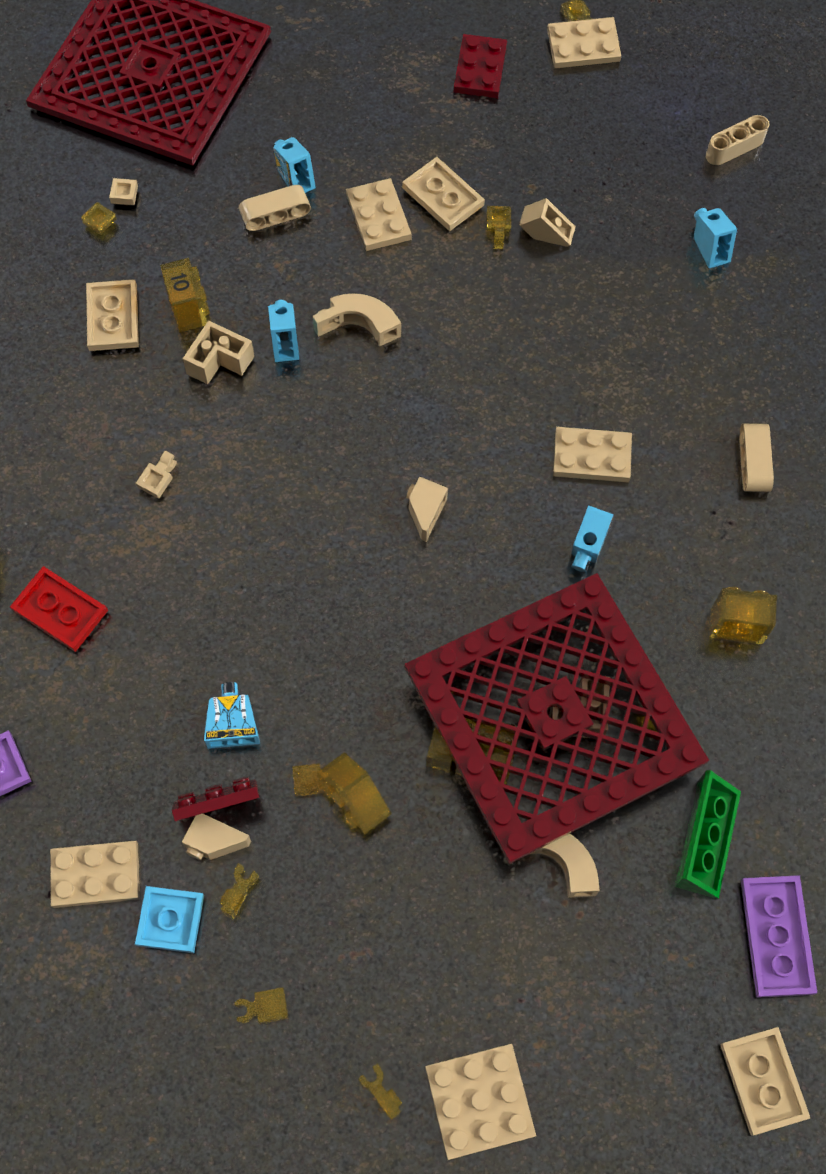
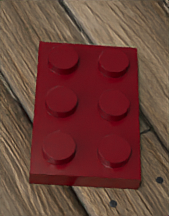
M463 34L453 93L498 98L507 39Z
M243 777L232 781L233 785L222 788V785L219 784L206 788L204 794L195 796L194 792L178 796V800L173 803L172 807L174 821L259 798L256 779L249 780V777Z

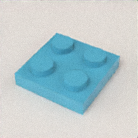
M146 886L135 945L194 953L204 894Z

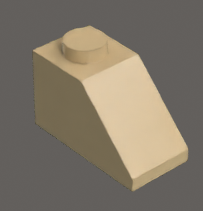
M547 198L525 206L520 221V226L535 240L566 247L571 245L576 226Z
M419 477L416 485L411 484L406 498L409 499V511L421 540L427 542L447 501L448 488Z
M199 814L195 816L182 843L187 849L186 853L198 860H201L203 857L212 860L249 847L251 840L249 835L205 814Z

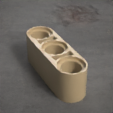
M755 115L713 135L706 153L707 161L713 165H721L762 145L769 128L768 119L761 115Z
M292 185L248 198L240 203L238 209L246 228L249 231H256L303 217L310 212L311 206L301 185Z
M742 423L739 440L743 490L748 492H771L774 477L769 424Z

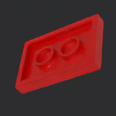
M44 566L10 606L13 612L74 652L77 651L108 612L105 605Z

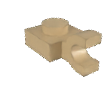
M164 451L156 466L149 463L135 483L137 487L159 499L173 479L172 475L168 472H171L177 464V461L173 460L174 455Z

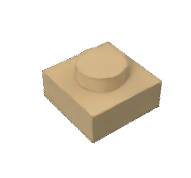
M113 178L109 197L112 204L135 205L138 189L137 180Z

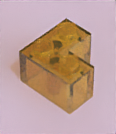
M345 752L318 771L319 776L323 780L320 783L322 790L328 797H332L339 808L344 807L346 813L343 816L352 829L357 826L366 834L392 814L369 774Z

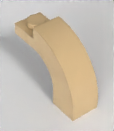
M343 294L330 298L331 308L322 309L313 315V327L318 337L349 324L366 328L371 332L379 346L401 337V322L393 310L382 301L368 295Z
M571 834L530 853L549 856L561 866L566 877L568 898L596 896L600 891L598 873L591 855L584 845Z

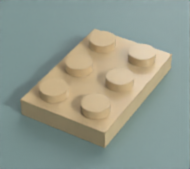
M614 17L548 24L547 32L554 68L620 62L621 51Z
M438 157L431 160L402 182V188L449 231L482 208L485 203L484 198Z
M391 178L346 189V196L366 251L412 240L410 228Z
M136 280L86 283L87 346L89 351L139 347Z
M556 427L553 476L629 482L631 477L632 433Z
M137 841L50 849L51 907L59 908L140 900Z
M779 1027L720 1044L751 1136L810 1119Z

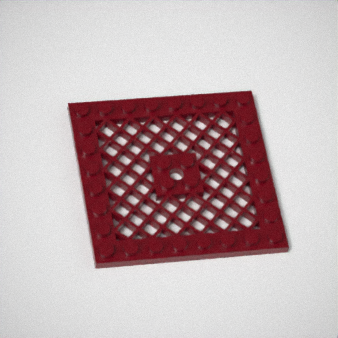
M91 0L26 99L28 107L193 166L269 37L271 27L196 0ZM126 6H131V8L127 10L120 11L119 9ZM145 13H151L150 16H146L143 18H140L139 16ZM136 17V20L125 23V19ZM168 19L171 20V22L163 25L160 24L161 21H165ZM115 22H121L120 25H116L113 27H110L109 25ZM156 24V27L145 29V26ZM188 26L191 27V29L183 32L180 31L181 28ZM138 28L141 29V31L133 34L129 32ZM174 30L176 31V34L165 36L164 34ZM122 33H125V34H126V36H123V37H120V38H116V39H115V37H114L115 35H118V34H122ZM207 33L211 34V36L201 39L200 37L201 35ZM161 36L160 39L150 41L151 37ZM108 37L111 38L110 41H106V42H103V43H100V42H99V40H102V39H105V38H108ZM194 37L196 38V41L190 43L185 42V40ZM227 40H231L232 42L230 44H226L223 46H221L220 44L221 42ZM178 42L181 43L180 46L173 48L170 47L171 44ZM128 44L131 45L130 48L123 49V50H120V49H119V47H121V46H125V45H128ZM214 44H215L216 47H217V48H213V49H210V50H207V51H206V48H205V47H208V46H211V45H214ZM112 49L116 50V52L107 55L104 54L105 51ZM201 49L202 51L194 55H191L190 53L191 51ZM100 53V57L89 60L88 56ZM181 54H186L187 57L181 58ZM218 56L222 58L221 60L211 62V58ZM120 60L121 64H117L111 67L109 66V63ZM206 60L207 64L196 67L195 63ZM151 64H155V66L152 67V68H146V67H145V66H149V65H151ZM102 65H105L106 67L98 71H94L93 69L95 67H99ZM191 65L192 69L181 72L180 68ZM90 70L88 74L78 75L79 72ZM209 72L212 73V76L203 79L200 76ZM120 74V77L114 78V75ZM106 77H110L111 79L109 81H105L102 83H99L98 81ZM193 77L197 78L196 81L190 83H186L185 81L186 79H190ZM180 81L182 83V85L174 88L170 87V84H174ZM95 82V85L83 87V84ZM127 84L131 86L130 88L119 90L120 86ZM79 86V90L68 93L67 89ZM110 89H115L116 91L107 95L103 93ZM202 90L201 93L191 95V91ZM151 92V95L141 98L139 96L141 93ZM97 93L100 94V97L91 100L88 99V96ZM186 93L187 97L176 100L175 96ZM136 97L135 100L124 102L125 98ZM169 98L172 100V102L163 105L159 102ZM118 100H119L120 103H121V104H119V105H115V106H112V107H109V105H108L109 103H112V102H115V101H118ZM156 103V107L145 110L144 106ZM190 105L193 108L191 110L181 112L180 109ZM136 108L141 109L140 112L131 115L129 114L130 110ZM176 110L177 114L166 117L165 113ZM161 115L162 119L150 122L149 118ZM179 122L182 123L181 127L171 129L170 125Z
M598 573L404 664L408 676L509 864L709 762L707 755ZM571 618L569 627L558 624ZM575 618L590 623L587 633L573 628ZM593 626L596 627L601 637L591 634ZM547 629L545 638L535 636V634ZM551 630L566 634L563 644L548 640ZM570 636L585 640L582 650L567 646ZM520 641H523L521 650L510 647ZM527 641L542 645L539 656L525 652ZM589 642L603 646L601 656L586 651ZM546 647L561 651L558 662L543 657ZM607 648L614 660L605 657ZM499 652L497 661L486 659ZM503 653L518 657L515 667L500 663ZM565 653L580 657L577 668L562 663ZM522 658L537 663L534 673L519 669ZM583 659L598 663L596 673L581 669ZM475 663L472 673L462 670ZM479 664L494 669L491 679L476 675ZM541 664L555 669L553 679L538 675ZM602 665L617 669L614 679L600 675ZM498 670L512 674L510 685L495 681ZM560 670L574 674L572 684L567 676L557 680ZM621 671L629 684L619 681ZM450 675L448 684H446L443 678ZM455 676L469 680L466 691L451 687ZM516 676L531 680L528 691L513 687ZM578 676L593 680L590 691L575 687ZM473 682L488 686L485 697L470 693ZM535 682L546 685L532 692ZM597 682L612 686L609 697L594 693ZM492 688L507 692L504 703L489 699ZM616 688L631 692L628 703L613 699ZM511 694L522 697L517 699L518 707L508 705ZM453 695L463 698L460 708ZM577 695L588 698L585 708ZM635 695L642 707L633 705ZM467 700L482 704L479 715L464 710ZM592 700L607 704L604 715L589 711ZM486 706L501 710L498 721L483 717ZM611 706L626 710L623 721L608 717ZM551 707H557L561 710L562 717L557 720L551 719L547 714V710ZM505 711L520 716L517 727L502 723ZM630 712L645 716L642 727L627 723ZM524 718L532 732L521 729ZM466 719L477 722L474 732L470 729ZM591 719L602 722L599 733L587 730L594 724ZM649 719L656 731L647 729ZM481 723L496 728L492 739L477 735ZM606 724L621 728L618 739L603 735ZM499 730L515 734L512 745L496 741ZM625 730L640 734L637 745L622 741ZM577 735L574 745L563 742ZM518 736L534 740L531 751L515 747ZM581 736L596 740L594 751L579 747ZM644 736L659 740L656 751L642 747ZM601 742L616 746L613 757L598 753ZM479 743L490 746L487 757ZM537 743H539L543 751L553 747L550 758L535 753ZM664 743L668 750L661 753ZM494 748L509 752L506 764L491 759ZM557 748L572 752L569 764L554 759ZM620 748L635 752L632 764L617 759ZM513 754L528 758L525 770L510 766ZM576 754L591 758L588 770L573 765ZM639 754L651 757L637 765ZM532 760L547 764L544 776L529 772ZM596 760L610 764L607 776L593 772ZM552 766L566 770L564 782L548 778ZM615 766L626 769V771L612 777ZM492 767L503 770L500 782ZM507 772L523 777L519 789L504 784ZM571 772L586 777L583 789L568 784ZM527 778L542 783L539 795L523 790ZM590 778L602 782L588 789ZM546 785L561 789L558 801L543 797ZM565 791L577 794V796L562 803ZM505 792L517 795L514 807ZM521 797L536 802L533 814L518 810ZM541 803L553 807L537 815ZM519 817L527 819V821L521 823Z

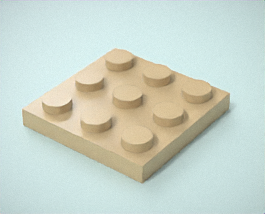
M512 1044L425 1066L447 1160L536 1137Z

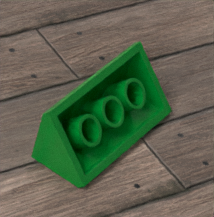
M706 770L698 780L675 887L708 897L719 898L741 791L711 770Z

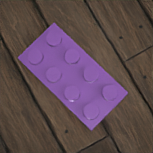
M800 876L743 878L741 880L756 998L817 994Z

